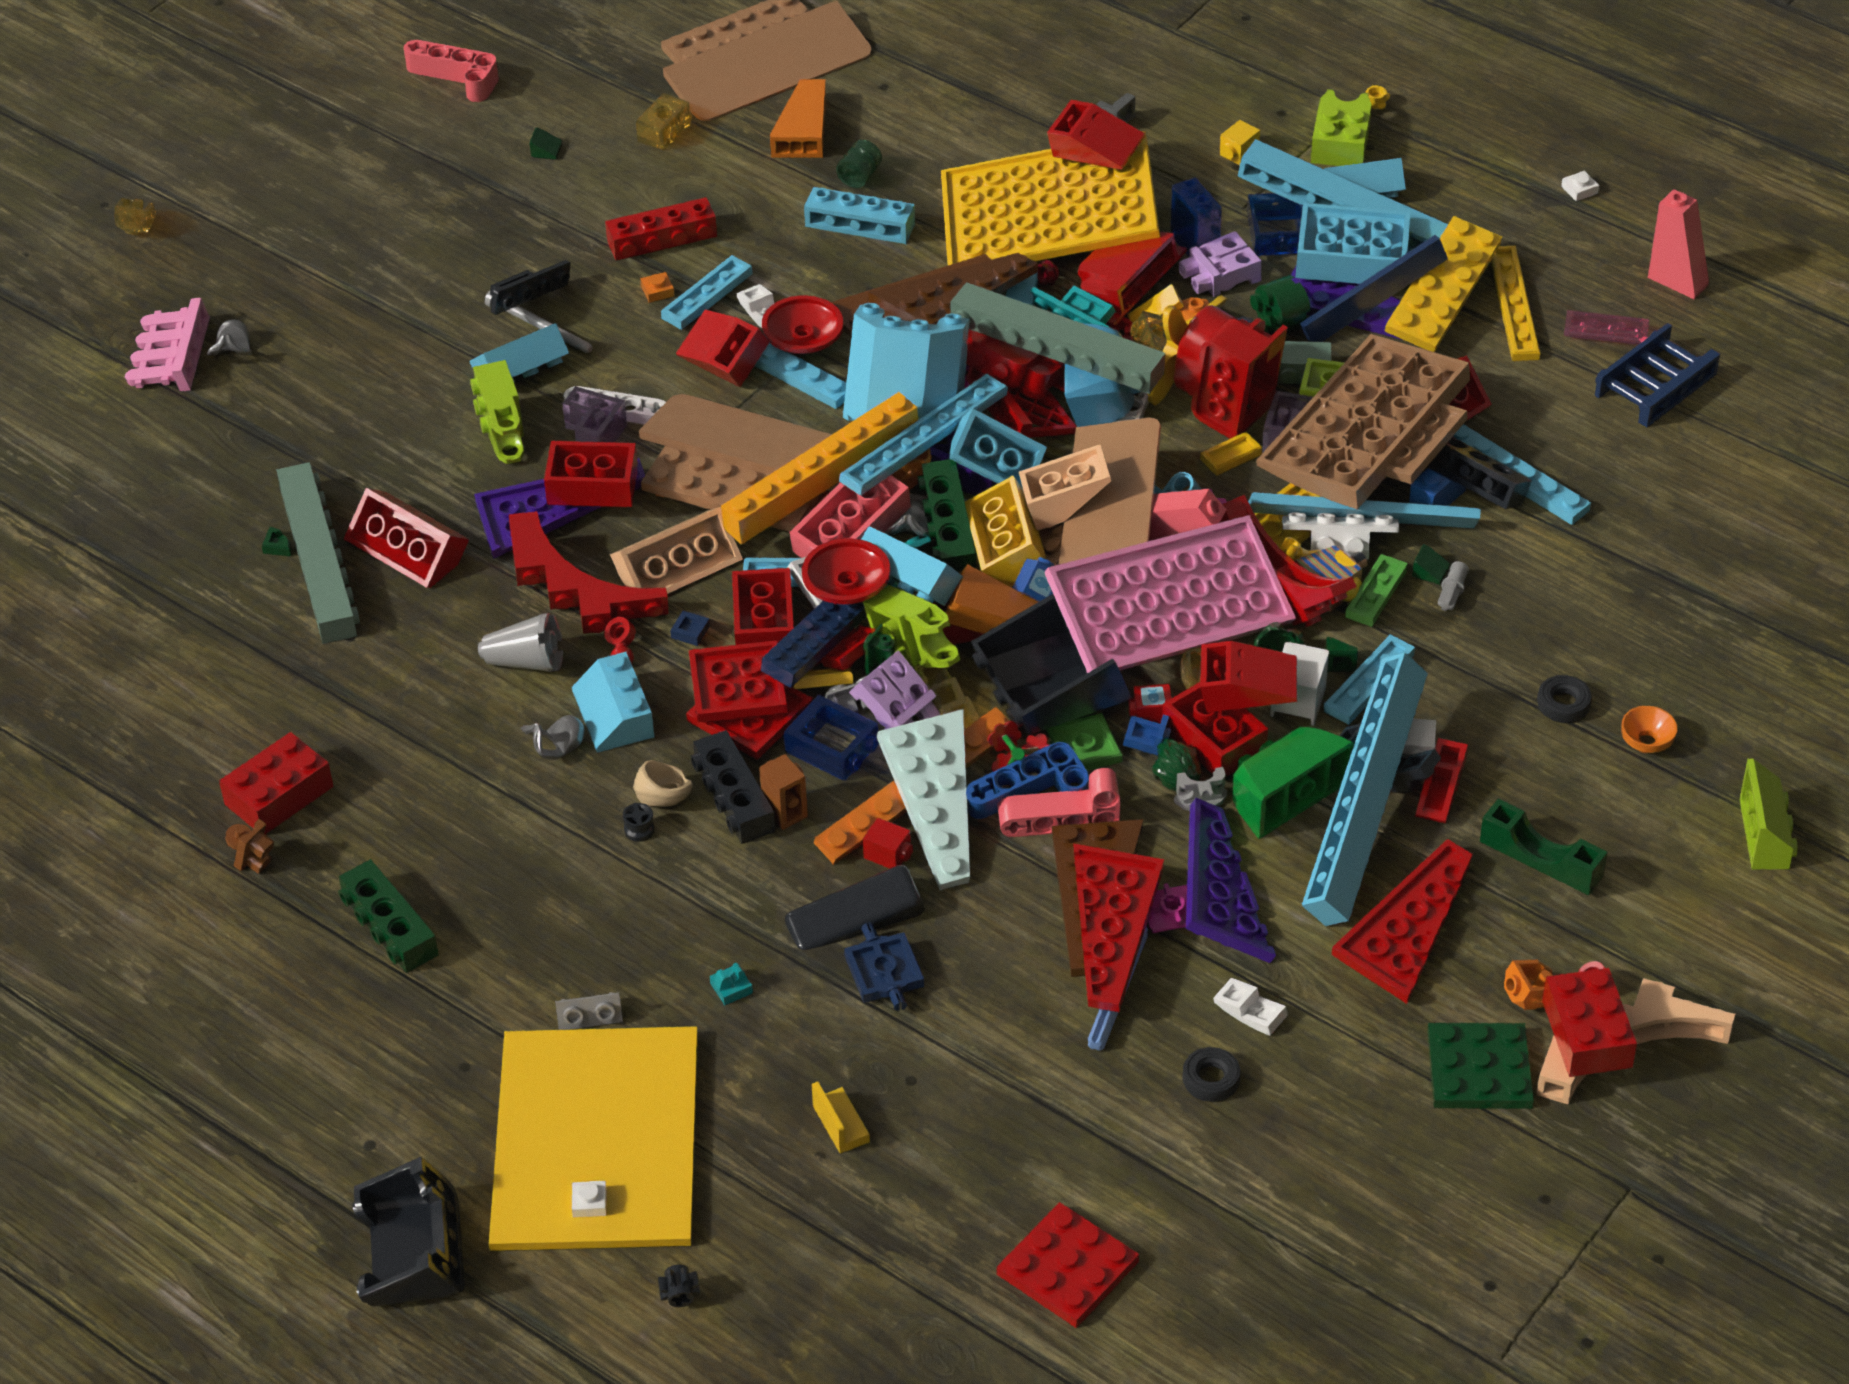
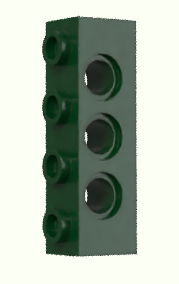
M947 459L921 464L922 475L917 476L920 493L925 492L927 498L922 499L924 514L931 517V523H927L928 533L931 540L935 539L936 546L932 547L933 557L946 563L957 572L963 571L967 564L976 568L975 549L956 462Z
M371 859L339 876L341 889L338 890L340 899L346 907L351 906L354 909L355 916L362 926L367 925L374 941L378 945L383 944L388 957L394 965L399 964L408 973L439 956L435 934Z

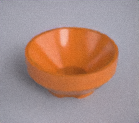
M1638 706L1629 710L1624 715L1621 723V733L1626 743L1637 751L1656 753L1666 750L1673 744L1677 735V723L1671 714L1661 708ZM1651 736L1656 742L1645 744L1639 740V737Z

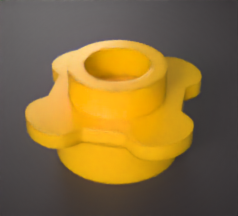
M1375 85L1370 86L1366 90V93H1369V99L1372 104L1371 108L1384 109L1386 107V101L1390 99V94L1384 87Z

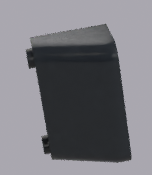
M419 1157L354 1186L353 1211L358 1219L363 1220L370 1226L373 1274L365 1273L361 1275L357 1285V1293L362 1302L375 1307L451 1297L464 1290L459 1200L454 1186L446 1177L424 1158Z

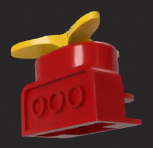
M1223 295L1217 297L1208 306L1201 309L1193 318L1186 321L1180 310L1172 305H1168L1163 312V337L1167 339L1166 346L1162 351L1165 353L1164 375L1151 393H1147L1148 402L1153 405L1159 404L1174 383L1177 388L1193 396L1191 410L1199 421L1229 439L1246 432L1273 405L1288 327L1282 325L1273 335H1270L1264 331L1265 321L1261 318L1255 319L1252 323L1244 319L1238 320L1220 309L1227 301V298Z

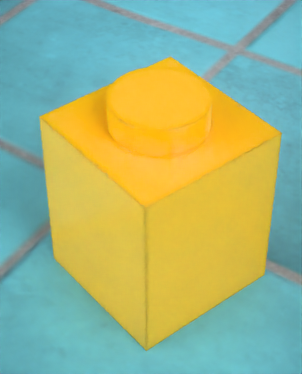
M1242 120L1237 121L1221 134L1220 155L1240 165L1242 156L1254 140L1260 141V130Z

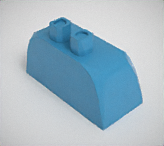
M1083 323L1085 325L1122 337V335L1116 329L1097 324ZM1065 364V398L1077 427L1112 423L1122 419L1129 413L1134 404V394L1142 392Z

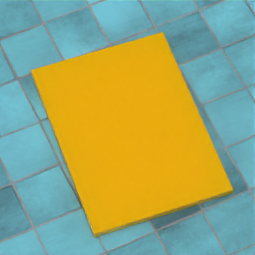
M1141 131L1145 133L1146 137L1122 170L1053 157L1051 149L941 170L948 265L986 254L992 260L1019 253L1033 261L1159 238L1160 230L1146 131Z
M697 1026L504 1031L489 1233L490 1251L691 1246ZM606 1181V1216L573 1217L572 1182Z

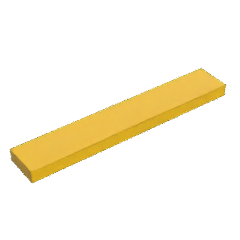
M1499 246L1490 264L1512 361L1539 360L1540 349L1516 246Z

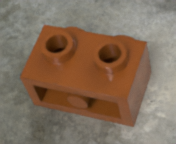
M784 754L759 767L761 790L774 811L775 823L784 830L807 818L806 779L800 765L796 762L793 763Z

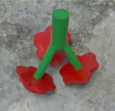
M1007 721L1004 725L1001 723L995 725L994 732L990 733L987 738L989 744L994 746L996 752H1001L1004 749L1011 752L1007 755L999 753L996 761L991 766L992 771L994 772L1049 746L1047 735L1044 733H1039L1036 736L1029 735L1026 738L1027 744L1019 748L1016 747L1017 740L1021 738L1022 734L1017 729L1018 726L1014 721Z

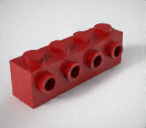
M707 197L605 221L607 242L616 261L717 237L716 216Z

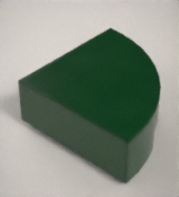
M269 527L261 546L263 554L291 556L292 551L289 539L282 534L280 529Z

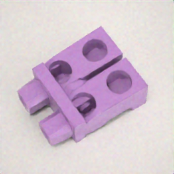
M1234 231L1205 243L1199 248L1197 246L1190 248V257L1179 262V272L1184 279L1195 275L1191 277V285L1197 294L1209 291L1215 297L1220 295L1221 291H1227L1238 283L1248 280L1253 284L1261 281V260L1250 247H1247V244L1237 232Z
M899 650L849 691L856 701L861 699L873 712L876 720L886 727L885 729L914 722L912 719L914 715L920 720L941 715L936 706L931 702L936 695L932 690H928L924 681Z

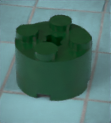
M1292 275L1259 285L1255 290V294L1250 296L1252 308L1257 312L1258 318L1265 321L1264 331L1270 335H1273L1282 325L1288 327L1287 333L1301 329L1300 323L1306 320V313L1311 311L1310 302L1304 287L1300 282L1295 284L1292 281L1295 277Z

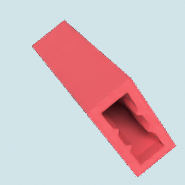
M1673 189L1659 203L1648 278L1695 299L1709 285L1697 199Z
M1209 489L1154 494L1149 541L1217 524L1221 521L1227 509Z

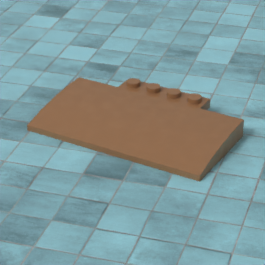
M1370 334L1256 460L1257 466L1306 491L1357 510L1385 477L1412 484L1467 421V410L1450 406L1449 404L1470 381L1469 362Z

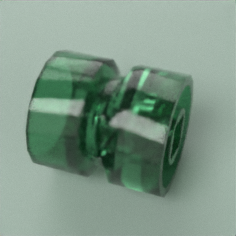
M868 140L856 141L836 166V173L839 179L852 188L864 186L871 174L876 171L882 162L880 149Z

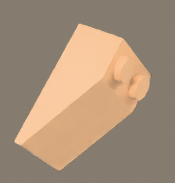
M1101 444L1019 471L1026 502L1037 531L1065 522L1112 481Z

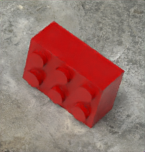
M551 441L544 477L547 505L632 507L638 472L636 443Z
M790 568L732 571L735 645L777 640V643H779L794 629Z
M1200 682L1163 703L1162 717L1163 714L1169 716L1166 727L1172 728L1170 736L1177 742L1195 748L1198 751L1200 763L1212 774L1215 768L1223 767L1225 778L1236 772L1239 758L1246 754L1255 755L1259 752L1261 745L1267 742L1268 728L1245 708L1207 713Z
M289 732L219 780L224 804L253 829L258 819L266 824L264 834H267L334 787L329 762L292 732Z
M1602 968L1547 976L1542 1002L1568 1076L1574 1077L1633 1068L1637 1042L1610 969Z

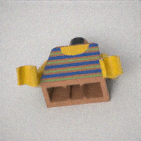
M1292 537L1285 538L1280 549L1285 551L1286 555L1292 560L1294 559L1295 563L1309 572L1326 578L1341 579L1353 577L1357 587L1346 592L1348 598L1330 604V611L1328 612L1333 611L1344 601L1350 603L1356 597L1362 585V569L1367 566V559L1363 553L1358 551L1348 556L1338 546H1331L1323 550H1306L1301 547V544Z

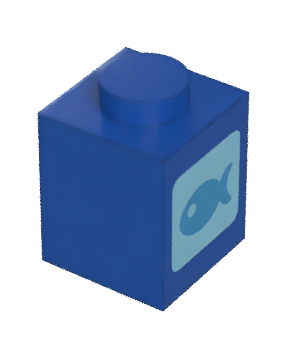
M1039 557L1038 560L1026 559L1012 588L1040 602L1053 593L1044 572L1048 567H1052L1055 564L1042 557Z

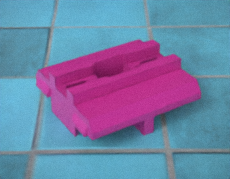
M1167 883L1163 884L1162 890H1157L1148 919V927L1152 933L1186 927L1187 885L1169 888Z

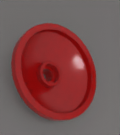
M800 295L782 299L770 306L762 318V332L769 343L782 351L793 354H810L821 351L836 342L843 331V316L840 310L830 301L816 296Z
M843 538L823 543L807 555L802 565V579L808 591L815 597L833 604L849 605L866 601L881 592L890 578V562L884 551L878 546L860 539Z

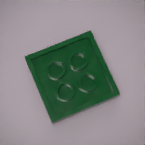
M1428 1023L1427 1038L1434 1108L1532 1109L1533 1092L1525 1023Z

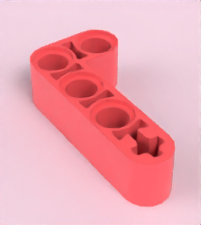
M422 40L408 41L403 47L406 68L410 73L465 83L466 95L470 101L481 102L486 100L498 83L496 57L491 53Z
M1100 768L1093 771L1089 776L1088 790L1015 795L1001 799L997 805L1001 832L1008 837L1052 834V826L1119 821L1120 794L1116 773L1109 768Z

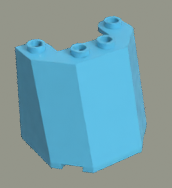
M875 303L860 305L854 313L843 418L847 421H854L894 394L900 392L917 406L918 420H920L965 389L969 319L962 318L959 314L950 313L939 319L935 325L928 324V321L921 319L904 321L897 316L884 317L885 311Z

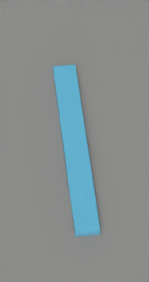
M985 374L840 473L839 482L861 496L954 432L961 418L972 408L982 412L1006 396L1008 387L989 374Z
M1253 492L1248 501L1253 512L1261 514L1289 515V513L1300 512L1309 517H1318L1320 513L1334 514L1335 517L1361 514L1364 518L1390 515L1393 519H1398V523L1475 528L1480 520V509L1469 507L1365 500L1357 510L1324 497Z

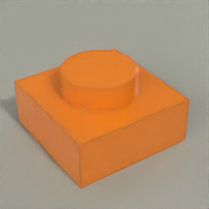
M666 272L640 278L641 287L649 303L675 296L673 285Z

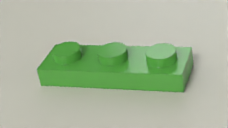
M1381 554L1360 586L1356 597L1352 599L1346 608L1345 618L1373 627L1406 574L1408 563Z

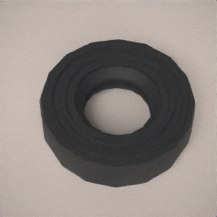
M1556 675L1546 679L1541 684L1537 695L1539 710L1552 721L1573 723L1581 720L1588 714L1592 696L1590 688L1577 677ZM1558 693H1566L1572 695L1576 701L1573 704L1564 705L1554 701L1553 696Z
M1205 1047L1197 1049L1188 1056L1183 1065L1182 1080L1186 1090L1193 1097L1202 1101L1217 1102L1225 1100L1235 1093L1240 1084L1241 1069L1237 1059L1230 1052L1221 1048ZM1205 1067H1217L1223 1071L1224 1077L1217 1082H1207L1200 1077L1199 1072Z

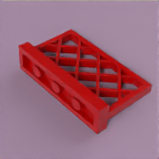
M970 366L966 381L971 385L985 374ZM1007 386L1009 390L1007 395L987 408L996 421L1028 438L1075 434L1077 426L1049 390L1045 398L1035 399L1021 393L1018 387ZM1020 395H1021V396H1024V397H1026V398H1029V399H1031V400H1034V403L1031 402V401H1028V400H1026V399L1021 398ZM1038 403H1041V404H1043V405H1046V406L1050 407L1051 410L1048 409V408H1045V407H1043V406L1038 405ZM1021 407H1023V408H1025V409H1027V410H1029V411H1028V412H1027V411H1024V410L1021 409ZM1035 412V413L1040 414V415H1042V416H1044V417H1047V419L1041 418V417L1036 416V415H1034V414H1032V413ZM1051 419L1054 420V421H1057V422H1059V423H1062L1063 425H1058V424H1056V423H1053V422H1051ZM1032 424H1036V425H1038V426H1040V427H1033V428H1032Z

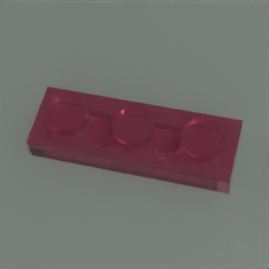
M1567 310L1564 336L1640 344L1648 338L1649 319Z

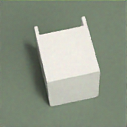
M1286 642L1282 652L1297 656V702L1271 705L1270 716L1273 717L1275 711L1305 717L1311 719V725L1314 726L1326 691L1329 651Z

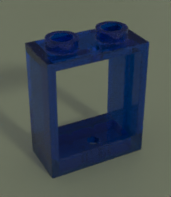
M1196 177L1172 185L1170 233H1174L1175 241L1181 247L1187 248L1186 254L1190 257V248L1195 246L1199 248L1201 245L1221 237L1222 207Z
M1276 193L1248 194L1247 217L1253 252L1257 256L1298 253L1303 205ZM1294 219L1296 231L1262 233L1259 231L1258 221Z
M818 695L784 731L785 752L845 781L853 772H857L863 760L878 748V723ZM826 723L856 736L842 753L812 739Z

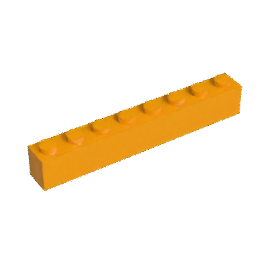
M898 392L721 505L724 530L741 545L838 483L840 473L917 422V406Z

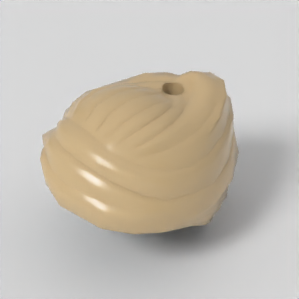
M654 760L646 761L639 768L633 784V789L640 803L657 807L677 805L688 797L693 787V783L686 778L683 770Z

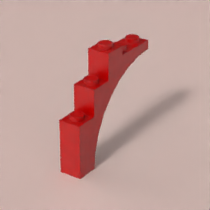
M1245 494L1222 504L1227 510L1219 523L1250 515L1296 617L1292 622L1293 626L1304 622L1306 627L1321 621L1320 615L1330 611V604L1348 598L1346 592L1357 587L1352 576L1341 579L1326 578L1309 572L1295 563L1267 534L1255 516Z
M537 511L508 514L517 586L546 583L550 610L579 606L583 634L605 631L609 621L616 617H624L630 620L668 615L666 587L636 588L620 586L588 575L566 561L550 544L541 527Z

